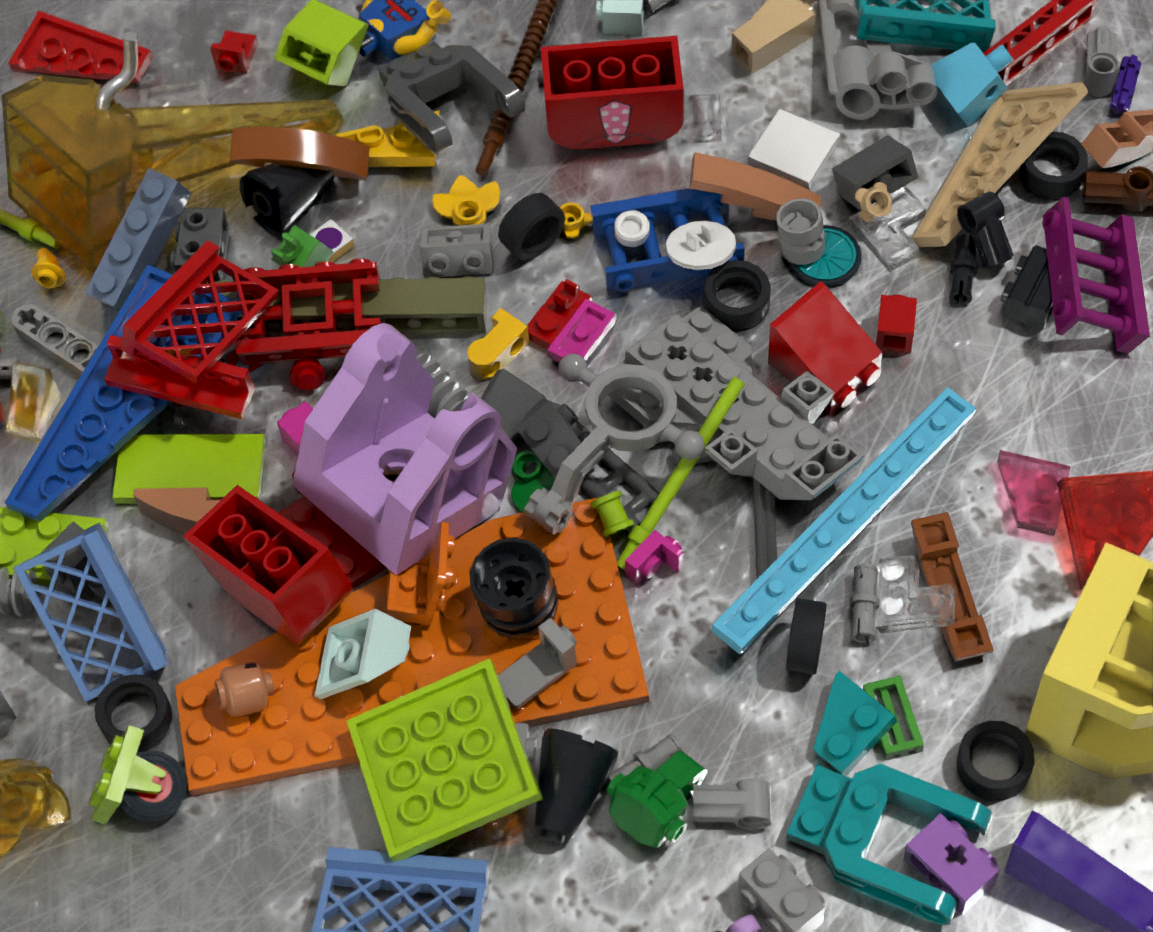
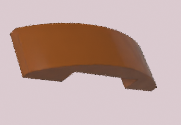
M241 127L233 128L229 163L263 167L266 162L333 171L332 176L367 180L369 146L340 136L294 128Z
M945 512L912 520L911 526L924 581L940 629L954 660L959 661L993 653L994 649L983 616H978L957 552L959 543L949 513Z

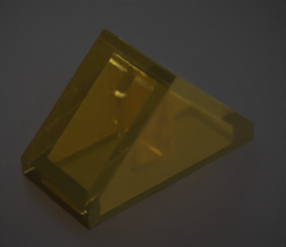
M17 361L13 363L7 432L37 439L43 437L61 398V393L50 369Z

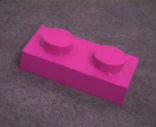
M585 299L547 349L548 357L560 363L561 359L567 354L576 353L581 355L587 362L615 324L616 314Z

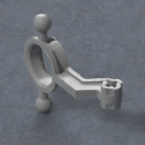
M574 353L564 356L559 363L560 375L569 382L581 381L588 386L585 398V412L593 431L561 463L551 490L548 491L545 488L537 489L530 496L523 513L553 535L562 532L573 515L571 511L573 509L572 505L575 502L585 475L611 448L618 451L637 452L649 449L667 438L675 444L676 451L682 458L689 460L699 457L705 447L703 437L693 430L683 432L672 425L676 417L677 396L672 384L660 372L644 365L624 364L608 368L597 375L588 369L586 360L581 355ZM639 389L657 398L660 401L663 413L656 423L646 429L624 431L609 425L601 417L598 407L604 397L614 391Z

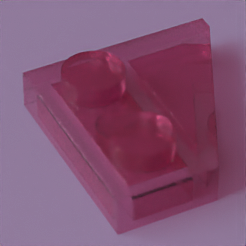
M1000 450L997 463L1017 528L1055 536L1071 466Z

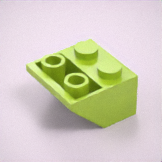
M310 0L284 27L273 59L325 84L347 86L369 24L318 0Z

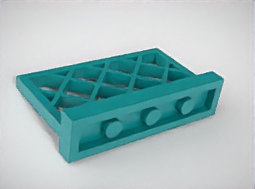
M858 0L859 22L856 33L857 39L950 50H959L970 43H976L982 53L990 48L996 29L995 19H991L989 0H978L975 3L969 0H925L931 5L926 9L916 2L918 0H898L899 2L894 5L887 0ZM955 2L956 4L961 6L963 10L957 12L949 5Z

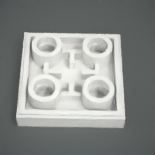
M779 109L749 154L748 164L790 180L809 190L839 143L840 134Z

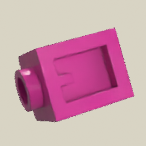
M654 530L625 560V577L637 586L645 577L651 578L660 568L662 561L674 571L679 572L683 568L684 553L682 547L672 537H664Z

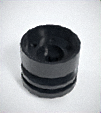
M507 538L497 540L484 547L475 557L470 570V585L481 616L488 628L500 636L520 639L539 633L538 626L549 618L554 619L559 605L558 591L552 577L549 561L541 548L528 540Z

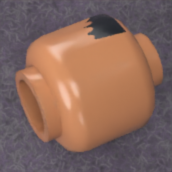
M254 662L226 667L221 671L220 679L214 680L215 694L220 710L226 709L228 714L233 717L264 711L268 703V696L274 695L271 674L269 672L263 673L261 667Z

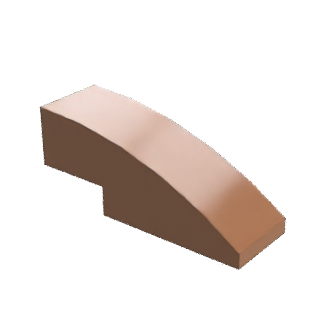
M1153 110L1124 112L1117 122L1097 124L1081 145L1102 168L1117 166L1153 152Z
M207 487L134 489L133 493L138 508L143 515L158 524L182 534L189 531L220 501L211 499Z

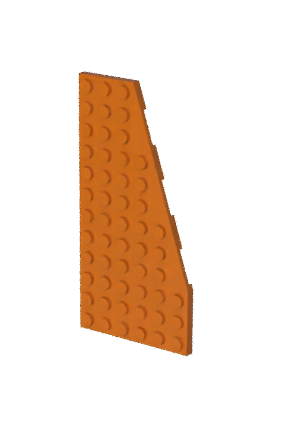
M598 498L574 502L572 505L573 509L571 510L573 515L570 517L567 526L562 532L555 533L554 535L525 516L524 513L491 519L455 538L452 556L447 558V566L453 567L452 580L449 590L444 589L445 595L442 610L434 612L430 625L402 621L411 626L409 636L410 647L405 661L367 683L323 699L314 697L328 628L373 609L385 613L388 574L352 592L299 645L291 643L276 632L175 685L188 789L191 796L359 762L346 720L489 658L494 663L499 675L540 644L539 633L531 637L512 639L500 636L488 628L481 616L480 609L472 592L470 570L475 557L484 547L501 539L519 538L528 540L542 549L549 561L552 577L558 591L559 605L553 621L559 628L563 625L566 626L577 641L575 645L577 665L519 709H515L508 702L515 723L528 724V727L649 702V693L611 536L604 538L602 532L605 529L597 510L592 509L590 503ZM254 662L261 667L263 673L269 672L271 674L274 695L268 696V703L264 711L233 717L228 714L226 709L220 710L216 699L214 680L220 679L221 671L226 667Z

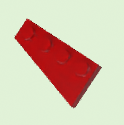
M38 11L9 60L8 65L15 71L111 80L121 72L124 65L123 40ZM138 46V68L130 83H140L154 58L150 49Z

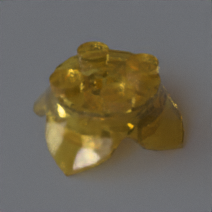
M21 758L0 759V858L18 844L25 826L49 829L71 820L68 797L63 789L52 780V770L45 766H38L35 761Z

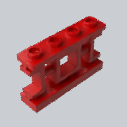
M359 258L351 260L347 264L323 261L311 267L287 264L275 270H264L259 267L245 269L248 273L276 289H282V305L267 307L254 321L255 328H248L236 341V354L242 365L291 362L303 357L315 359L345 357L352 345L363 333L373 326L381 324L380 317L364 319L363 293L380 291V271L377 263ZM353 283L354 299L335 301L333 284ZM255 290L243 291L245 301L259 300L264 296ZM325 296L326 322L293 324L292 298ZM354 314L356 330L336 332V315ZM283 319V332L285 336L265 338V321Z

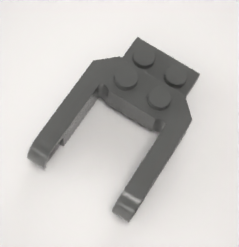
M432 42L421 46L418 51L409 53L401 58H396L389 64L378 68L380 79L386 84L385 90L389 94L388 102L392 105L390 108L391 114L435 155L449 149L453 145V141L444 121L425 103L461 86L464 82L497 111L501 109L511 118L525 111L523 96L515 83L471 45H447L441 48L437 43Z

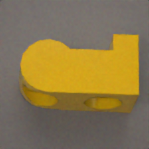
M502 308L492 316L493 329L484 338L475 340L468 347L469 368L471 374L479 380L492 379L498 369H505L530 344L528 326Z

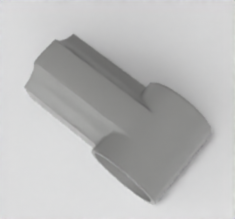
M1097 27L1096 30L1087 34L1084 85L1089 94L1096 97H1105L1114 91L1119 66L1117 59V34L1113 33L1110 28Z
M745 779L737 782L736 785H694L693 822H735L737 826L745 829L766 828L771 825V784L761 779Z

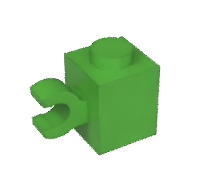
M293 225L289 233H283L282 237L284 240L279 248H273L271 251L273 255L271 260L279 266L294 264L300 267H311L318 262L328 261L333 251L310 234Z

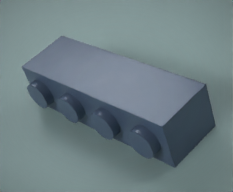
M148 168L84 293L98 302L120 311L147 264L155 266L192 193L178 181Z

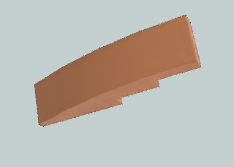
M697 152L693 155L690 189L721 194V203L752 208V217L776 221L777 212L780 207L786 202L797 198L812 200L821 209L820 195L790 180L729 159Z

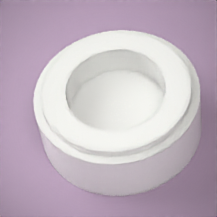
M634 210L621 213L614 225L616 239L627 247H636L643 244L649 236V221L643 213Z

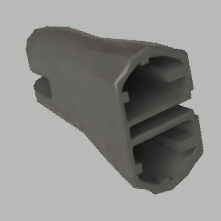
M498 369L481 397L482 400L500 414L502 418L501 428L513 443L522 438L516 429L547 401L543 394L506 369Z

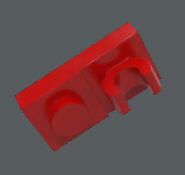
M568 279L561 281L544 305L540 307L527 324L529 340L548 349L584 300L592 301L591 295L581 291L578 284Z

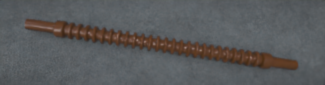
M538 0V3L535 5L536 9L533 11L530 24H528L527 31L524 34L525 37L522 39V45H520L519 52L516 54L517 59L514 60V66H512L511 73L508 75V78L515 83L521 94L525 90L524 86L527 85V79L530 77L533 64L536 62V57L539 54L538 50H540L541 43L544 41V36L547 33L546 29L549 27V22L552 20V15L559 0ZM501 109L494 111V117H492L491 124L488 126V132H486L483 138L484 149L475 169L476 173L480 176L488 175L497 151L502 149L505 137L508 135L507 130L510 129V123L513 121V117L507 116Z

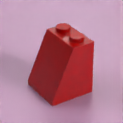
M821 281L770 324L768 364L790 382H793L808 370L834 391L832 399L824 409L830 415L840 406L842 408L848 406L855 398L858 390L865 384L867 386L873 384L881 374L882 351Z

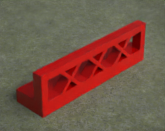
M1051 0L983 54L987 56L1001 44L1006 48L1014 61L1000 70L998 74L1007 86L1092 20L1097 0ZM1065 3L1067 6L1057 13V9ZM1037 24H1042L1036 30H1034V26H1036ZM1015 41H1020L1014 47L1011 48L1012 43H1014Z
M110 335L107 346L113 358L104 378L108 386L244 419L255 390L248 369L217 361L195 384L140 351L134 356L121 349L122 337ZM181 356V360L193 368H196L202 362L201 357Z

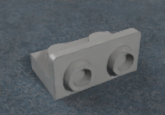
M490 223L421 228L420 252L423 276L428 278L491 274Z

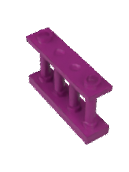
M1062 197L1045 212L1042 220L1045 232L1056 334L1063 336L1079 321L1112 330L1115 337L1116 351L1129 354L1150 337L1134 218L1122 214L1107 228L1071 218L1069 198ZM1073 234L1100 241L1103 245L1104 256L1076 248ZM1077 263L1105 271L1108 285L1079 277ZM1081 293L1108 300L1112 315L1082 307Z

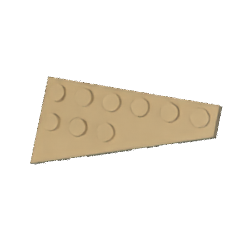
M1077 82L1006 90L988 108L915 231L912 239L918 247L946 246L962 229L957 217L958 207L989 191L996 193L1085 97L1089 91L1084 83Z

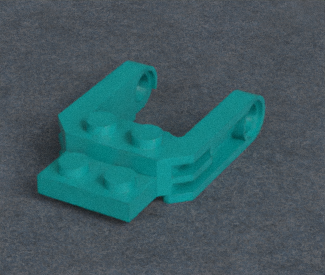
M881 763L854 773L853 778L816 764L788 828L786 839L822 853L835 883L927 921L940 925L950 924L958 905L957 900L953 896L938 888L866 860V856L886 811L887 802L930 820H933L941 813L948 821L954 820L965 830L981 833L983 836L986 834L992 819V812L977 801Z

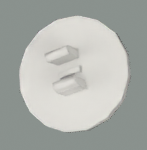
M710 221L690 222L679 226L670 233L666 241L667 255L673 263L683 268L693 270L711 269L724 264L733 256L736 250L735 235L728 227L720 223Z

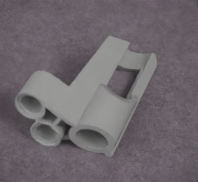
M818 0L829 93L835 95L836 105L840 112L855 120H865L873 117L879 108L903 109L931 103L936 98L937 86L932 66L915 59L912 55L908 54L906 56L892 51L890 43L863 40L864 47L855 45L838 50L834 14L837 11L846 10L858 18V0Z

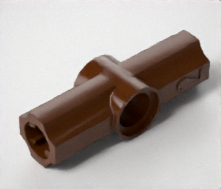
M1141 166L1132 167L1126 173L1085 171L1082 201L1085 203L1121 204L1128 211L1141 212L1149 205L1153 206V172Z

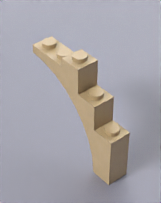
M766 0L751 19L732 32L731 54L751 74L762 69L814 36L815 13L810 5L818 0Z

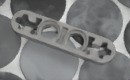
M34 304L21 305L12 313V324L16 333L22 339L78 376H81L98 348L97 344ZM35 319V322L39 327V330L37 331L36 327L29 322L23 324V321H32ZM50 334H63L60 342L56 344L46 343V339ZM85 349L89 351L88 357L82 361L71 359L73 353L77 350Z

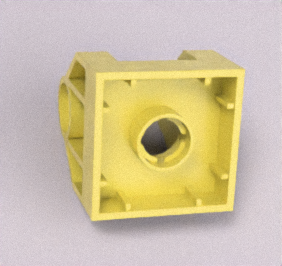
M1106 542L1043 672L1025 734L1032 744L1107 778L1117 779L1153 773V693H1151L1153 687V562Z

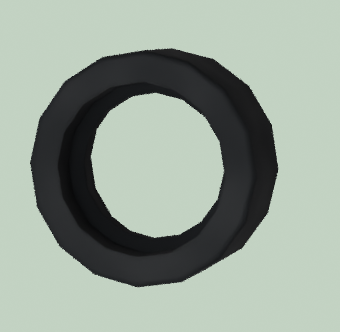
M1052 131L1021 164L1019 175L1023 184L1036 195L1052 199L1067 197L1079 190L1083 183L1084 173L1088 166V154L1081 145V142L1075 137L1064 132ZM1046 154L1059 155L1073 164L1074 170L1069 174L1061 176L1048 175L1035 167L1033 160Z
M544 193L530 194L518 201L506 213L499 225V240L520 260H529L539 256L551 247L562 232L566 220L564 211Z
M732 260L713 268L706 277L704 284L703 304L705 309L729 329L742 330L755 326L764 319L769 311L771 285L768 276L759 266L748 261ZM734 282L744 283L757 291L758 298L748 306L740 308L729 307L717 299L716 293L718 289L726 284Z
M796 599L787 651L786 670L809 674L817 673L826 616V602Z
M132 674L121 676L107 684L99 694L94 709L96 723L107 742L112 744L115 735L121 737L125 732L115 728L112 723L111 716L116 706L131 696L143 695L150 697L156 705V713L148 725L141 728L144 732L137 751L139 752L148 750L160 743L169 732L173 717L171 704L160 684L148 676Z
M986 721L972 727L964 735L957 754V773L963 785L974 795L986 800L1003 801L1019 794L1027 786L1035 764L1034 748L1028 736L1017 726L1004 721ZM987 741L1000 742L1009 746L1019 758L1017 772L1011 778L1005 780H992L982 776L972 764L974 749L979 744Z

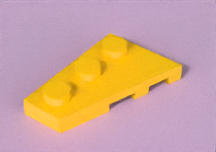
M434 111L440 117V112ZM399 121L398 125L383 129L373 125L336 134V136L369 146L368 167H436L437 155L433 154Z

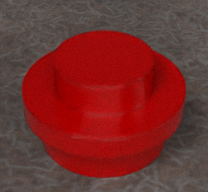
M312 357L298 359L290 370L292 385L301 390L318 388L324 383L326 378L324 367L317 359Z

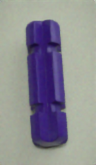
M1136 55L1122 58L1110 102V108L1114 109L1113 112L1116 114L1130 110L1131 99L1133 98L1141 67V61L1137 60L1138 57Z

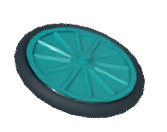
M824 225L826 249L822 257L807 265H796L789 262V265L796 276L804 282L815 286L821 281L827 287L845 283L855 275L861 264L862 254L858 242L849 232L836 226Z

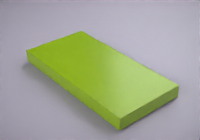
M264 434L135 435L118 451L112 497L114 503L137 504L133 496L134 489L207 487L212 500H221L236 485H239L260 500L266 444Z

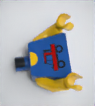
M365 0L360 11L359 20L368 23L369 26L359 54L366 57L378 49L389 60H394L403 55L418 51L421 46L429 44L430 41L436 38V33L439 30L438 24H447L451 20V13L438 0L431 1L426 10L415 0Z

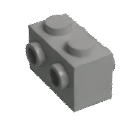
M768 848L739 873L738 893L748 907L753 910L756 909L766 919V924L772 932H813L824 920L825 906L823 904L825 900L813 885L808 884L805 886L795 875L797 871L788 858L782 854L777 856Z

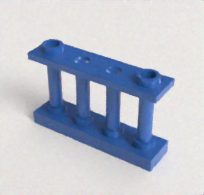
M686 188L590 205L594 237L606 235L613 266L605 267L607 293L614 291L625 292L637 287L708 275L713 268L703 270L687 269L673 263L669 256L661 257L654 226L674 223L677 229L679 226L687 224L688 220L708 217L710 222L720 223L725 226L722 214L729 213V204L721 203V194ZM634 210L643 213L649 221V236L644 242L648 260L627 263L623 245L616 239L614 230L615 221L621 213ZM743 243L736 244V250L728 261H744L745 248Z

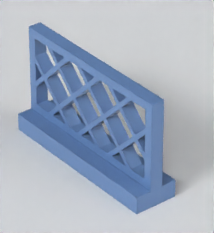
M100 523L14 566L18 578L85 702L99 696L107 684L121 676L142 675L152 669L156 671L168 665L169 654ZM81 544L88 557L84 571L62 565L65 552ZM60 554L57 563L49 561V559ZM39 564L55 569L49 588L33 584L26 570ZM90 565H92L97 576L88 573ZM59 571L81 577L75 597L53 590ZM85 579L102 584L106 591L102 605L79 598ZM38 592L46 594L44 603L41 600ZM51 596L73 603L67 622L52 618L46 608ZM108 598L115 609L106 607ZM77 604L99 611L93 630L71 623ZM103 613L120 618L124 626L119 638L97 632ZM56 626L64 628L62 637ZM68 630L91 636L85 655L68 650L65 644ZM126 631L132 642L123 640ZM95 638L117 645L111 663L89 657ZM121 646L136 650L143 661L142 664L132 669L115 665ZM74 659L82 662L80 670L78 669ZM86 663L108 670L105 681L89 689L82 676ZM113 671L120 673V675L110 679Z
M328 847L326 855L327 869L311 932H367L363 926L379 916L389 926L381 932H405L404 929L419 920L429 929L428 932H448L459 924L468 932H479L484 902L488 897L489 891L488 861L415 854L406 859L393 862L388 852ZM333 885L353 887L355 891L339 900L333 894L332 889ZM377 889L393 890L395 895L379 904L370 893ZM416 893L433 894L436 898L419 907L411 896ZM457 896L475 898L474 903L461 911L451 900ZM363 898L372 909L355 918L347 908ZM404 902L412 913L396 922L387 911ZM444 906L453 916L437 926L428 917V914ZM338 913L348 922V924L338 930L323 928L325 921Z

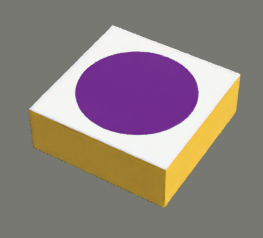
M332 219L310 234L333 251L328 260L329 262H334L354 246L353 238Z

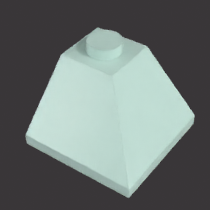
M377 609L330 626L328 628L314 697L323 699L362 685L403 663L410 647L409 636L411 626Z

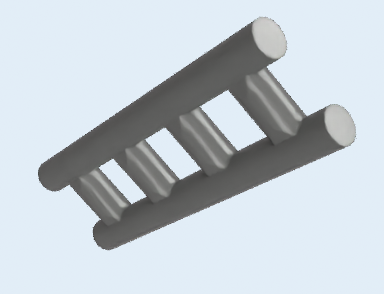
M578 420L575 422L582 432L586 430L591 433ZM610 449L601 461L613 472L599 484L586 474L580 488L594 499L610 494L625 481L638 495L623 508L627 517L633 519L635 525L639 526L641 522L635 516L649 504L652 505L660 492ZM634 526L628 528L627 530L631 532Z

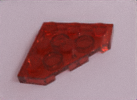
M1153 471L1061 478L1057 482L1080 590L1084 589L1106 542L1140 556L1153 537Z

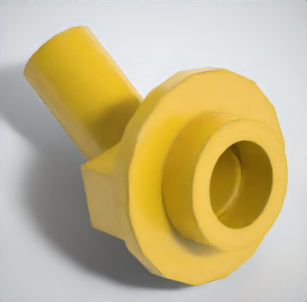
M47 248L39 249L37 251L38 261L32 267L31 275L43 287L53 288L62 286L66 280V274L59 266L58 259Z

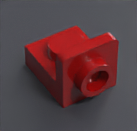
M225 30L220 44L213 43L210 49L215 68L226 72L247 74L258 46L256 35Z

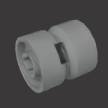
M803 198L793 199L783 204L776 216L783 257L796 265H807L817 261L822 257L826 249L823 217L819 205L812 200Z

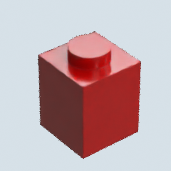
M900 294L881 295L876 345L880 350L911 353L917 298L906 297Z

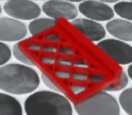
M207 240L123 325L121 349L132 356L140 351L196 384L277 298L278 289L220 257V247ZM220 270L231 276L233 282L215 283L213 276ZM255 290L264 296L259 300L245 301L243 291ZM236 292L238 301L220 302L217 293ZM198 294H211L213 303L194 304L193 297ZM241 311L243 318L240 321H224L222 312ZM216 313L218 323L199 324L197 314ZM190 315L192 325L173 326L172 318L174 316ZM221 332L222 341L220 343L204 344L202 334ZM195 334L197 344L178 346L176 336ZM169 336L171 346L157 347L150 343V341L156 337ZM200 354L202 362L196 368H193L181 360V356Z

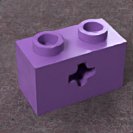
M940 813L906 844L903 859L931 886L953 896L958 902L956 910L963 915L996 884L1000 869L997 867V861L990 852L984 848L978 849L967 839L968 835L959 823L954 820L948 821Z

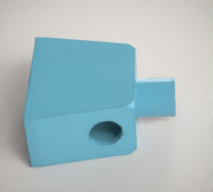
M970 43L931 64L934 70L937 86L969 127L1006 91L1007 86L998 72L1014 60L1002 44L985 56L976 43Z

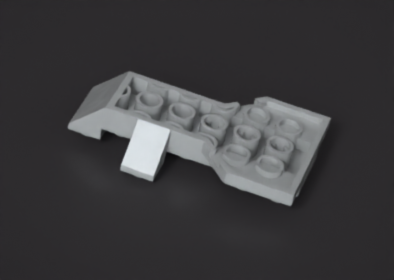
M701 305L683 318L678 314L670 318L628 348L625 360L616 365H644L660 372L672 384L677 396L676 417L672 425L686 427V431H699L732 377L743 381L745 386L710 441L712 443L705 447L704 452L731 475L754 477L779 499L813 500L863 460L864 455L837 433L828 438L813 425L832 399L834 391L807 370L783 388L781 398H779L752 375L751 346ZM622 389L608 395L643 426L650 427L658 421L663 413L660 401L652 394L639 389Z

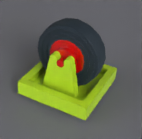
M129 725L121 737L115 735L111 747L108 746L100 766V769L105 771L102 773L99 783L96 782L88 805L94 807L90 820L106 824L119 805L128 815L139 821L155 822L168 818L179 809L186 796L187 780L183 768L175 758L164 752L148 750L137 753L144 730Z

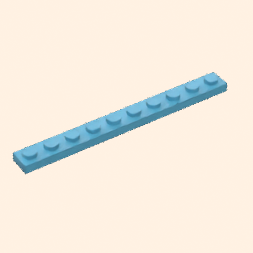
M947 387L712 624L711 632L741 655L974 416L976 407Z

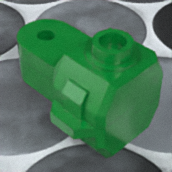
M680 750L657 770L637 766L626 776L619 773L610 782L606 791L611 795V802L608 808L609 814L622 830L639 843L658 848L666 840L674 843L687 827V823L683 821L688 805L687 800L693 795L694 785L702 784L707 774V769Z

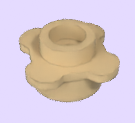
M876 182L871 188H859L856 191L855 199L860 203V217L863 221L870 222L875 216H887L892 211L891 196L887 192V186L884 183ZM872 199L876 200L875 205L871 204Z

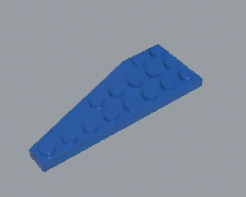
M147 264L4 502L8 509L38 522L42 521L171 403V401L108 386L104 378L113 358L107 346L110 335L122 337L123 325L173 274ZM217 293L220 302L237 301ZM198 294L193 297L194 304L213 303L211 294ZM241 311L222 312L224 321H236ZM216 313L197 314L199 324L218 323ZM174 316L172 318L173 326L192 325L191 316ZM221 332L202 334L204 344L220 343L222 341ZM195 334L176 336L178 346L197 344ZM169 336L156 337L150 341V343L158 347L171 346Z

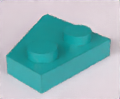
M839 670L834 677L813 750L818 757L837 773L847 776L897 722L896 717Z

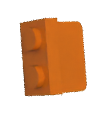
M440 522L430 554L397 575L388 569L385 614L400 621L430 625L434 612L442 610L445 595L444 589L449 590L453 574V567L447 566V558L452 556L455 540L454 536L449 535V522Z

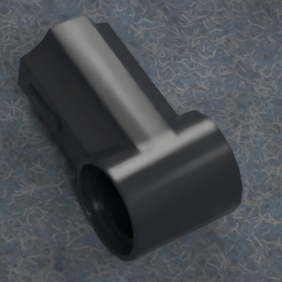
M990 191L960 205L957 209L958 221L967 233L972 234L984 268L1005 263L1014 256L1001 222L1005 216L1004 205L1001 199L994 192Z

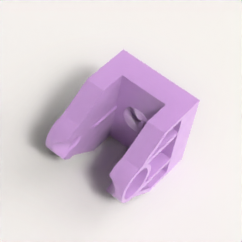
M381 323L363 333L352 345L345 356L341 369L305 420L293 486L391 572L397 575L430 554L441 521L449 522V535L457 538L500 511L517 447L501 428L502 418L500 414L475 393H470L460 411L442 409L435 419L427 412L435 380L417 359V348L414 343L392 325ZM398 474L399 476L393 483L385 478V475Z

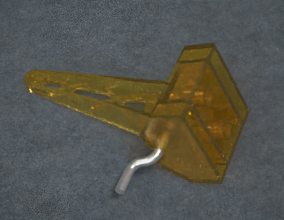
M126 32L123 35V68L116 77L108 81L102 88L93 80L41 75L1 95L8 197L93 275L148 168L180 183L237 165L229 163L232 135L205 140L209 137L231 134L233 128L282 127L333 134L343 124V116L337 104L331 100L124 108L120 103L116 104L113 97L128 86L137 72L138 35L135 32ZM310 119L307 123L284 126L287 123ZM184 142V143L178 144V145H173V146H167V147H161V148H155V149H153V147H159V146H164V145H170V144H175V143Z

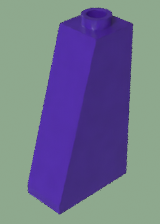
M1032 810L1013 843L1004 872L1112 932H1153V892L1047 818Z

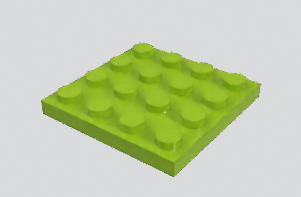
M490 658L346 720L385 845L393 862L406 859L543 799L495 665Z

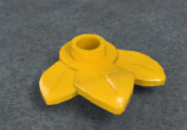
M459 175L451 186L449 194L438 193L433 195V206L439 215L452 219L455 226L484 224L486 214L495 209L499 204L500 188L498 183L494 181L478 189L465 176Z

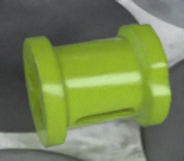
M620 490L600 497L590 503L591 508L597 510L605 530L602 534L604 538L620 533L635 525L634 520L627 517L620 500L623 495Z

